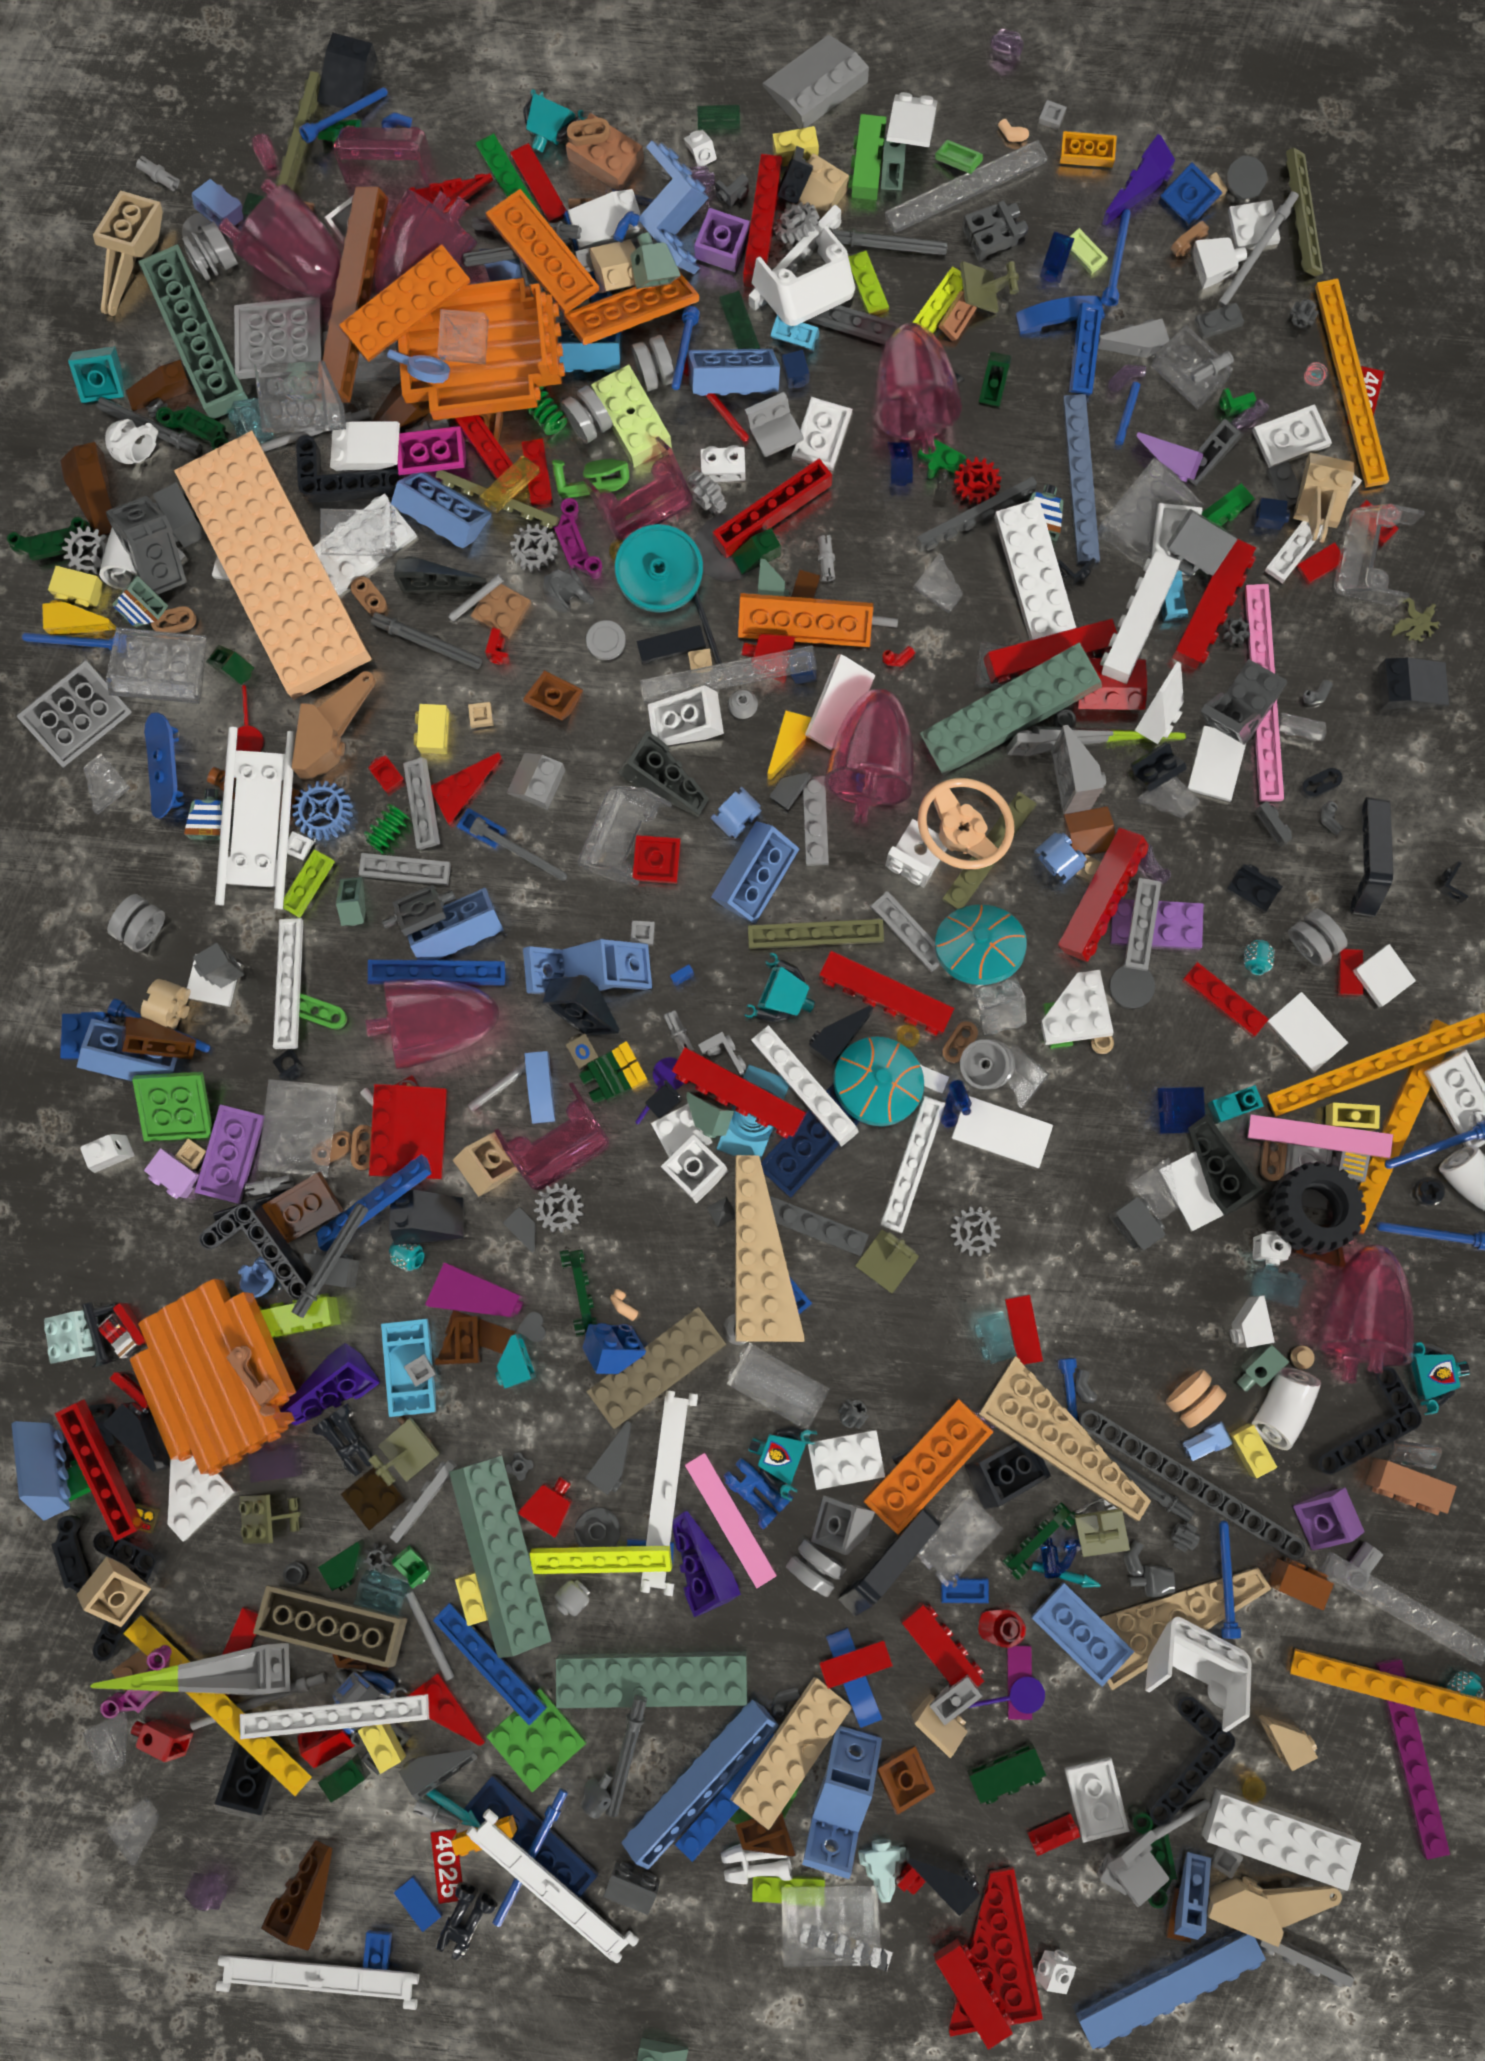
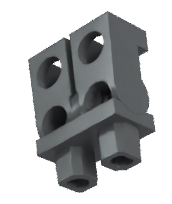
M1003 200L998 202V205H992L964 215L962 229L969 243H971V248L978 262L985 260L988 255L999 250L1016 246L1019 238L1027 235L1028 226L1026 221L1022 220L1015 223L1013 220L1019 217L1020 214L1017 203L1006 205Z

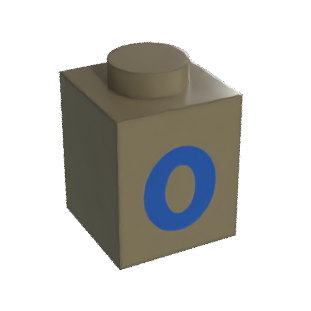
M580 1033L576 1034L566 1044L580 1071L587 1068L588 1063L599 1058L586 1034L582 1036Z

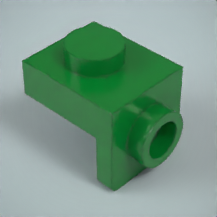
M1225 388L1219 398V405L1221 410L1225 411L1227 417L1236 414L1244 415L1252 410L1257 399L1254 392L1232 398L1229 388Z
M410 1545L392 1559V1565L408 1579L411 1588L424 1583L430 1574L428 1563Z

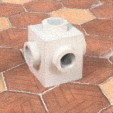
M1268 1231L1266 1234L1253 1237V1260L1265 1261V1264L1269 1266H1279L1281 1262L1288 1260L1291 1254V1245L1289 1241L1286 1243L1281 1238L1280 1232Z
M1044 1950L1035 1978L1046 1991L1067 1994L1076 1966L1069 1959L1067 1953L1061 1950H1055V1952Z

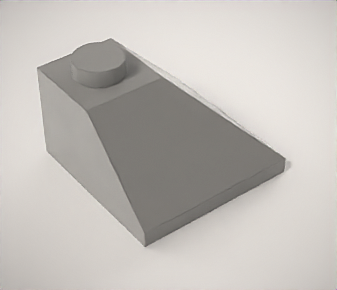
M823 1496L811 1542L848 1555L869 1535L875 1511Z

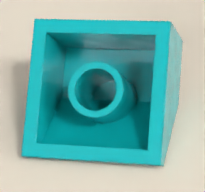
M115 346L72 352L68 362L81 403L98 401L99 398L114 399L124 397L122 367Z
M515 1334L510 1337L497 1365L496 1378L499 1385L504 1386V1389L537 1378L522 1334Z

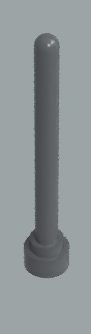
M477 817L472 824L469 832L475 836L480 835L483 837L484 835L562 881L567 879V874L564 871L488 828L489 825L482 818Z

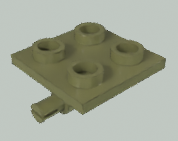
M964 261L960 263L966 304L997 313L999 312L997 292L1008 285L1010 294H1017L1019 292L1017 283L1019 275L1016 273L1015 262L1013 261L1006 263L1007 275L995 280L992 271Z
M882 1229L855 1267L890 1293H893L919 1256L915 1254L916 1251L905 1244V1240H900L890 1232L887 1233Z
M409 1418L378 1445L390 1462L384 1465L377 1454L368 1461L376 1469V1475L381 1476L386 1484L390 1486L396 1481L388 1470L391 1466H394L403 1479L408 1482L439 1455V1452L414 1420Z
M270 1495L240 1496L239 1511L241 1514V1536L243 1543H273L272 1520L289 1518L290 1532L300 1531L299 1517L301 1512L298 1511V1497L288 1498V1513L271 1515Z
M1122 1508L1075 1515L1083 1557L1130 1550Z

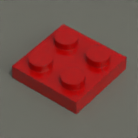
M636 835L632 880L677 884L681 838Z

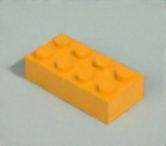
M1063 131L1060 163L1113 168L1117 136Z
M513 1815L498 1819L494 1823L510 1839H512L517 1831ZM467 1830L456 1833L451 1840L455 1856L460 1855L462 1857L469 1854V1851L474 1850L477 1852L482 1850L466 1834Z

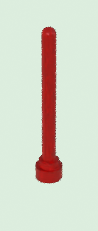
M686 357L683 375L689 376L688 360ZM715 393L705 395L743 442L748 441L749 435Z

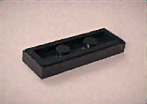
M700 625L637 641L642 664L706 648Z

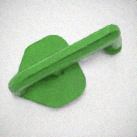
M610 458L592 461L585 465L583 476L585 478L596 477L595 480L566 484L563 473L565 462L562 460L552 461L557 491L563 498L617 491L629 480L628 463ZM616 471L620 473V477L602 480V476L610 475Z

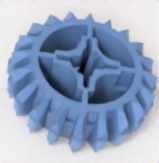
M316 781L314 788L311 784L307 785L309 789L307 792L300 789L303 796L295 797L299 804L292 805V808L296 810L292 816L294 819H297L295 824L297 827H301L300 831L303 834L307 833L309 838L315 836L318 841H321L323 835L326 840H330V834H333L336 838L338 837V830L345 832L343 825H350L351 822L346 818L353 817V813L348 811L353 808V805L349 803V795H344L345 790L343 788L338 789L336 783L330 786L328 781H325L322 786L319 781ZM323 795H329V796H330V797H326L324 800H317V799H315V798H317V797H319V796H323ZM339 803V812L335 818L333 810L337 807L336 804ZM309 804H311L312 812L309 814L310 817L307 819V808ZM317 805H318L320 808L325 809V810H326V813H327L329 816L323 814L322 812H319L320 810H319V808L317 807ZM323 821L330 822V824L326 826H315L316 824L319 825Z

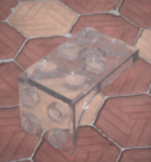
M386 503L385 508L375 510L320 509L321 555L393 556V550H397V537H395V532H393V528H397V516L395 510L391 509L390 503Z
M1015 973L1007 979L994 984H969L978 1007L984 1035H994L1000 1031L1018 1028L1027 1022L1025 996Z
M968 1495L941 1523L937 1531L919 1551L920 1555L918 1558L929 1570L932 1567L937 1570L935 1575L946 1587L951 1584L955 1588L958 1585L957 1580L961 1574L997 1537L1003 1528Z

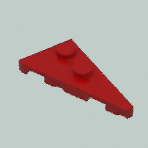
M490 173L475 175V178L462 180L457 178L446 180L442 183H431L427 188L415 189V187H411L408 190L413 199L435 224L493 181V177Z
M499 752L431 785L432 793L448 825L453 824L455 817L461 809L466 807L469 799L484 784L485 778L497 767L499 760L502 758Z
M440 1672L407 1695L428 1694L429 1719L478 1746L486 1742Z

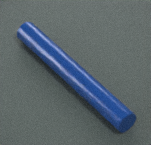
M1132 382L1115 439V444L1123 445L1141 386L1138 382Z

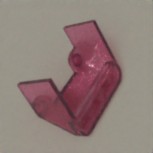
M346 126L340 130L334 142L333 152L345 183L350 182L351 159L418 160L424 182L429 184L431 151L425 133L418 127L364 128Z
M659 436L655 440L663 457L656 460L652 465L651 472L654 481L618 501L612 492L604 491L600 493L588 478L583 480L599 513L613 535L621 543L634 531L648 525L661 524L688 508L692 502V494L674 453Z
M573 1082L569 1083V1086L577 1099L571 1102L566 1109L569 1120L531 1143L527 1137L519 1136L508 1142L498 1128L494 1130L504 1151L529 1186L534 1190H541L603 1152L609 1145L607 1135Z

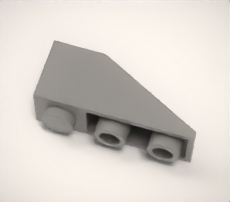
M1149 319L1140 325H1128L1122 330L1104 332L1099 336L1098 349L1147 358L1165 353L1170 340L1163 319Z

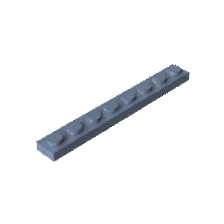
M1086 394L1064 395L1063 407L1077 565L1087 564L1094 557L1096 559L1095 563H1099L1100 554Z

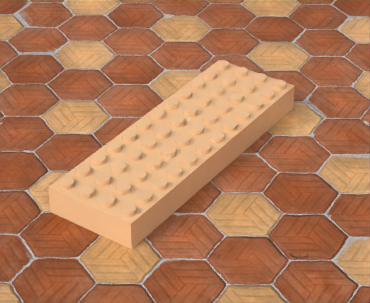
M253 431L174 470L286 692L293 700L372 660Z

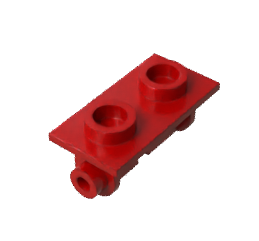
M1071 1813L1027 1833L1037 1856L1081 1837Z

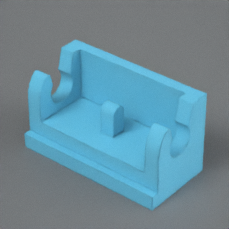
M777 315L770 336L774 339L814 351L815 341L819 337V329L806 323L790 326L785 324Z
M1177 571L1162 604L1163 622L1183 620L1189 617L1183 589L1182 571Z

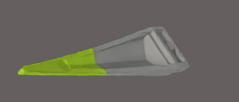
M1033 726L1032 731H1020L1007 745V755L1031 756L1051 751L1062 727ZM1070 727L1083 745L1110 741L1148 739L1135 730ZM1170 732L1167 738L1162 737L1161 739H1186L1185 733Z
M289 1643L261 1645L162 1668L157 1671L153 1670L93 1683L90 1687L99 1689L260 1696L289 1693Z

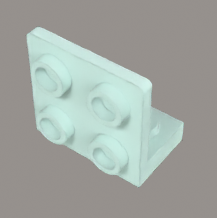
M83 1310L44 1319L50 1364L96 1356Z

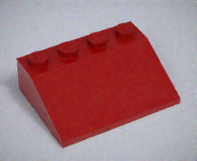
M374 1084L369 1176L391 1177L394 1173L408 1165L410 1161L422 1154L428 1159L432 1173L425 1179H442L447 1089Z

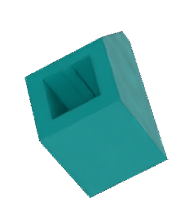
M1256 1085L1207 1103L1215 1125L1264 1107Z

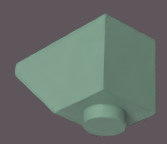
M760 559L758 594L789 597V589H785L783 578L765 559Z
M362 877L340 879L336 906L341 926H356L364 923L366 908Z
M687 1092L686 1097L695 1127L702 1130L703 1135L710 1138L726 1136L734 1110L701 1092Z
M641 2038L637 2061H686L688 2047Z

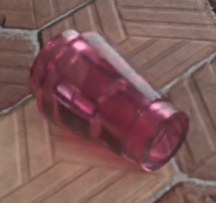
M259 134L253 137L251 146L264 169L270 170L275 168L276 162L272 140L267 134Z

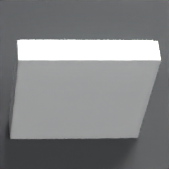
M1390 944L1385 945L1353 970L1378 1007H1383L1416 981Z
M192 966L187 989L191 991L188 999L230 1007L237 980L221 989L216 984L212 985L209 980L206 981L203 976L200 977L194 966Z

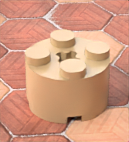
M156 979L146 992L150 996L148 1001L143 1000L141 1018L150 1019L175 1030L180 1019H185L189 1013L190 1008L187 1006L191 991L172 982Z

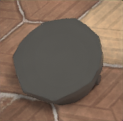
M1243 155L1230 164L1225 185L1236 198H1253L1259 196L1268 180L1267 171L1258 158Z

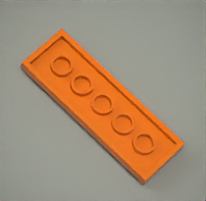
M521 189L486 212V218L548 295L552 294L553 301L558 303V307L564 315L599 291V285Z
M441 244L340 323L339 327L366 361L370 362L468 285L470 278Z
M680 273L681 276L668 285L641 289L633 287L572 310L564 315V321L583 345H587L699 302V294Z
M741 593L738 637L758 639L760 634L795 637V642L870 647L874 603Z
M958 1398L869 1494L864 1503L872 1511H875L899 1535L994 1431Z

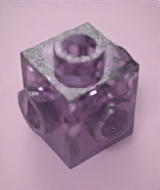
M193 1873L184 1897L198 1910H219L226 1896L228 1886L221 1879V1875L217 1873Z

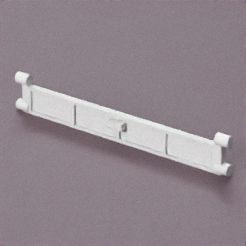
M666 1390L646 1546H670L687 1406H697L698 1394L689 1393L688 1399L676 1398L675 1391ZM642 1572L640 1592L650 1593V1587L664 1589L663 1595L673 1596L674 1583L665 1582L666 1572Z
M490 1809L484 1813L483 1817L486 1821L478 1829L471 1826L467 1830L466 1834L473 1842L610 1960L618 1963L622 1958L619 1952L628 1943L632 1947L638 1943L639 1938L631 1931H628L623 1937L495 1826L494 1823L498 1820V1816Z
M220 1955L218 1959V1966H224L223 1981H217L216 1991L229 1992L231 1983L404 1999L403 2009L416 2010L417 1999L411 1998L412 1985L418 1984L419 1974L413 1972Z

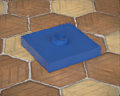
M1191 162L1160 195V198L1191 227L1220 197L1222 191Z

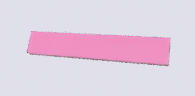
M1250 1115L1247 1138L1390 1158L1393 1134Z
M706 1453L685 1464L755 1587L758 1588L777 1576Z

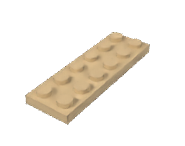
M813 1677L730 1800L769 1830L852 1706L830 1688L828 1689L819 1679Z

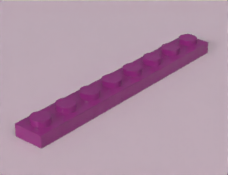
M1401 1659L1376 1663L1378 1671L1406 1678ZM1385 1700L1424 1858L1429 1860L1450 1855L1414 1707Z

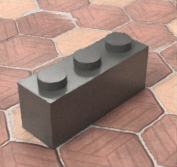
M218 943L193 956L196 962L193 966L199 976H203L206 981L209 980L212 985L216 984L221 989L245 975L235 957Z

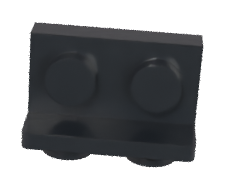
M796 146L780 182L777 195L795 204L798 203L813 170V165L805 162L806 159L803 158L804 149Z
M1168 742L1163 743L1130 765L1135 781L1149 792L1187 769L1185 762L1173 754L1171 745Z
M1243 864L1237 870L1226 891L1265 914L1283 886L1279 884L1276 878L1261 874L1254 865Z

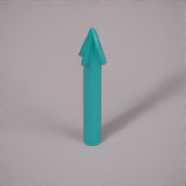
M1036 1561L1032 1562L1031 1570L1080 1584L1082 1588L1101 1586V1584L1086 1574L1080 1575Z
M436 1789L426 1794L463 1821L462 1825L476 1828L481 1826L471 1810L467 1812Z

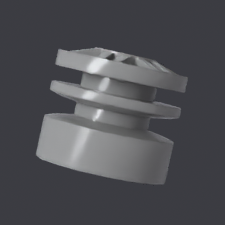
M214 221L202 227L204 239L201 240L195 232L191 233L196 241L195 244L192 245L187 236L182 238L189 259L196 271L206 281L211 279L206 269L211 268L215 276L218 275L215 264L220 263L225 270L238 264Z

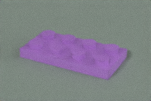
M1120 899L1117 912L1111 917L1110 944H1128L1134 900ZM1158 901L1152 947L1201 949L1203 903Z
M224 1105L219 1106L194 1193L241 1204L245 1183L248 1180L266 1116Z

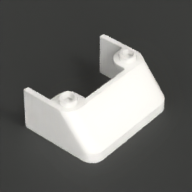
M827 226L823 227L817 251L826 264L802 276L796 277L790 270L784 268L772 272L761 257L756 258L752 284L787 325H798L850 300L854 295L855 284L847 250Z
M1175 1617L1169 1621L1148 1657L1145 1691L1150 1693L1172 1677L1173 1666L1208 1684L1210 1700L1216 1706L1223 1709L1222 1730L1228 1732L1250 1716L1252 1663L1249 1655L1244 1650L1181 1617Z

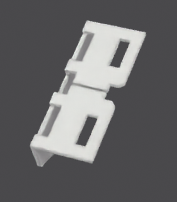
M1100 1497L1075 1512L1077 1515L1113 1510L1116 1507L1112 1506L1105 1510L1104 1507L1110 1503Z

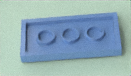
M1064 1582L1031 1616L1102 1687L1134 1653Z

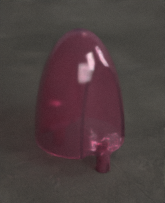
M267 178L260 188L267 196L251 212L242 226V231L232 224L228 218H225L220 223L218 229L233 241V250L238 256H241L250 265L273 281L305 296L321 299L334 298L336 280L340 271V259L342 258L337 244L320 219L287 184L277 186L270 178Z
M406 189L388 222L379 246L374 271V284L377 295L441 244L460 267L462 266V255L472 252L478 244L459 225L460 218L470 206L467 202H464L465 200L458 196L449 212L444 213L443 211L451 199L446 197L441 191H439L433 203H430L417 193Z
M909 322L902 324L892 332L882 350L875 383L876 421L878 426L888 435L906 440L921 439L922 452L929 454L928 447H930L932 454L936 450L934 436L940 434L942 428L952 426L961 414L960 391L951 361L941 342L925 326Z
M883 688L866 692L853 704L846 714L832 745L824 778V784L831 793L856 804L853 821L858 823L861 815L860 824L867 823L869 806H876V804L888 806L899 804L907 800L912 793L914 753L909 720L902 703L896 695Z
M398 979L383 981L388 1015L385 1018L366 1019L365 1021L368 1037L382 1034L391 1036L395 1068L402 1069L451 1056L477 1043L496 1025L499 1018V1008L495 1000L487 993L463 983L437 979Z
M1371 1244L1361 1248L1352 1255L1338 1275L1325 1306L1317 1348L1326 1354L1341 1358L1344 1361L1342 1382L1347 1380V1383H1356L1359 1363H1368L1367 1371L1369 1372L1373 1370V1373H1383V1366H1403L1413 1361L1414 1312L1409 1283L1396 1255L1383 1245Z

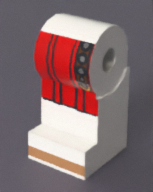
M113 1313L98 1326L101 1334L115 1348V1352L120 1358H129L142 1346L136 1344L119 1317Z

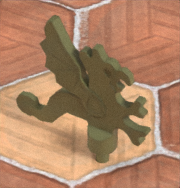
M1402 595L1399 598L1401 603H1408L1407 611L1410 618L1400 619L1399 623L1394 625V631H1392L1391 636L1393 637L1414 627L1413 630L1405 634L1406 637L1409 636L1408 641L1413 639L1414 641L1422 642L1424 638H1421L1424 635L1423 631H1427L1430 638L1431 634H1434L1430 626L1439 629L1438 625L1440 624L1439 621L1431 622L1436 605L1432 603L1421 614L1416 611L1414 601L1411 598H1408L1406 595Z

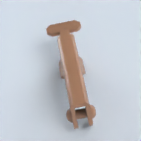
M248 1346L236 1347L226 1358L262 1407L259 1411L260 1414L264 1417L274 1415L275 1409L266 1404L280 1390L272 1379L267 1382L262 1381L259 1384L247 1366L252 1354L251 1349Z

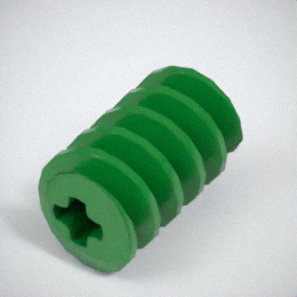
M544 386L539 387L541 400H537L538 407L528 408V412L538 422L539 426L543 428L545 434L553 435L560 432L566 426L568 418H563L564 412L558 411V404H553L554 399L548 398L549 393L543 391Z
M391 804L386 805L389 813L381 811L384 819H375L378 826L372 824L369 826L372 833L367 831L363 833L366 837L365 841L382 855L384 852L381 846L389 848L390 845L387 839L395 841L392 833L400 834L401 831L398 826L406 827L404 819L410 820L401 810Z

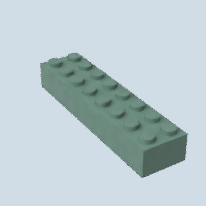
M177 244L138 261L207 415L215 419L250 404L241 380L235 375V367L179 245Z
M1079 642L920 732L938 768L945 776L1009 740L1020 731L1032 727L1102 687V682Z
M502 1456L449 1471L497 1657H513L551 1642Z
M747 1651L559 1654L556 1658V1708L632 1707L635 1695L647 1698L646 1707L747 1705Z

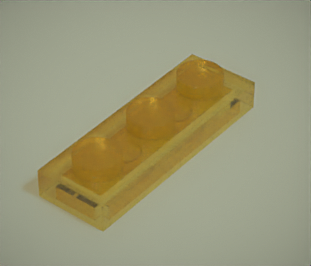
M522 455L479 496L480 502L497 514L539 473V467Z

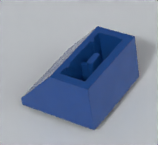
M604 1323L588 1325L582 1348L596 1374H619L645 1355L646 1350L632 1326L627 1324L607 1325Z

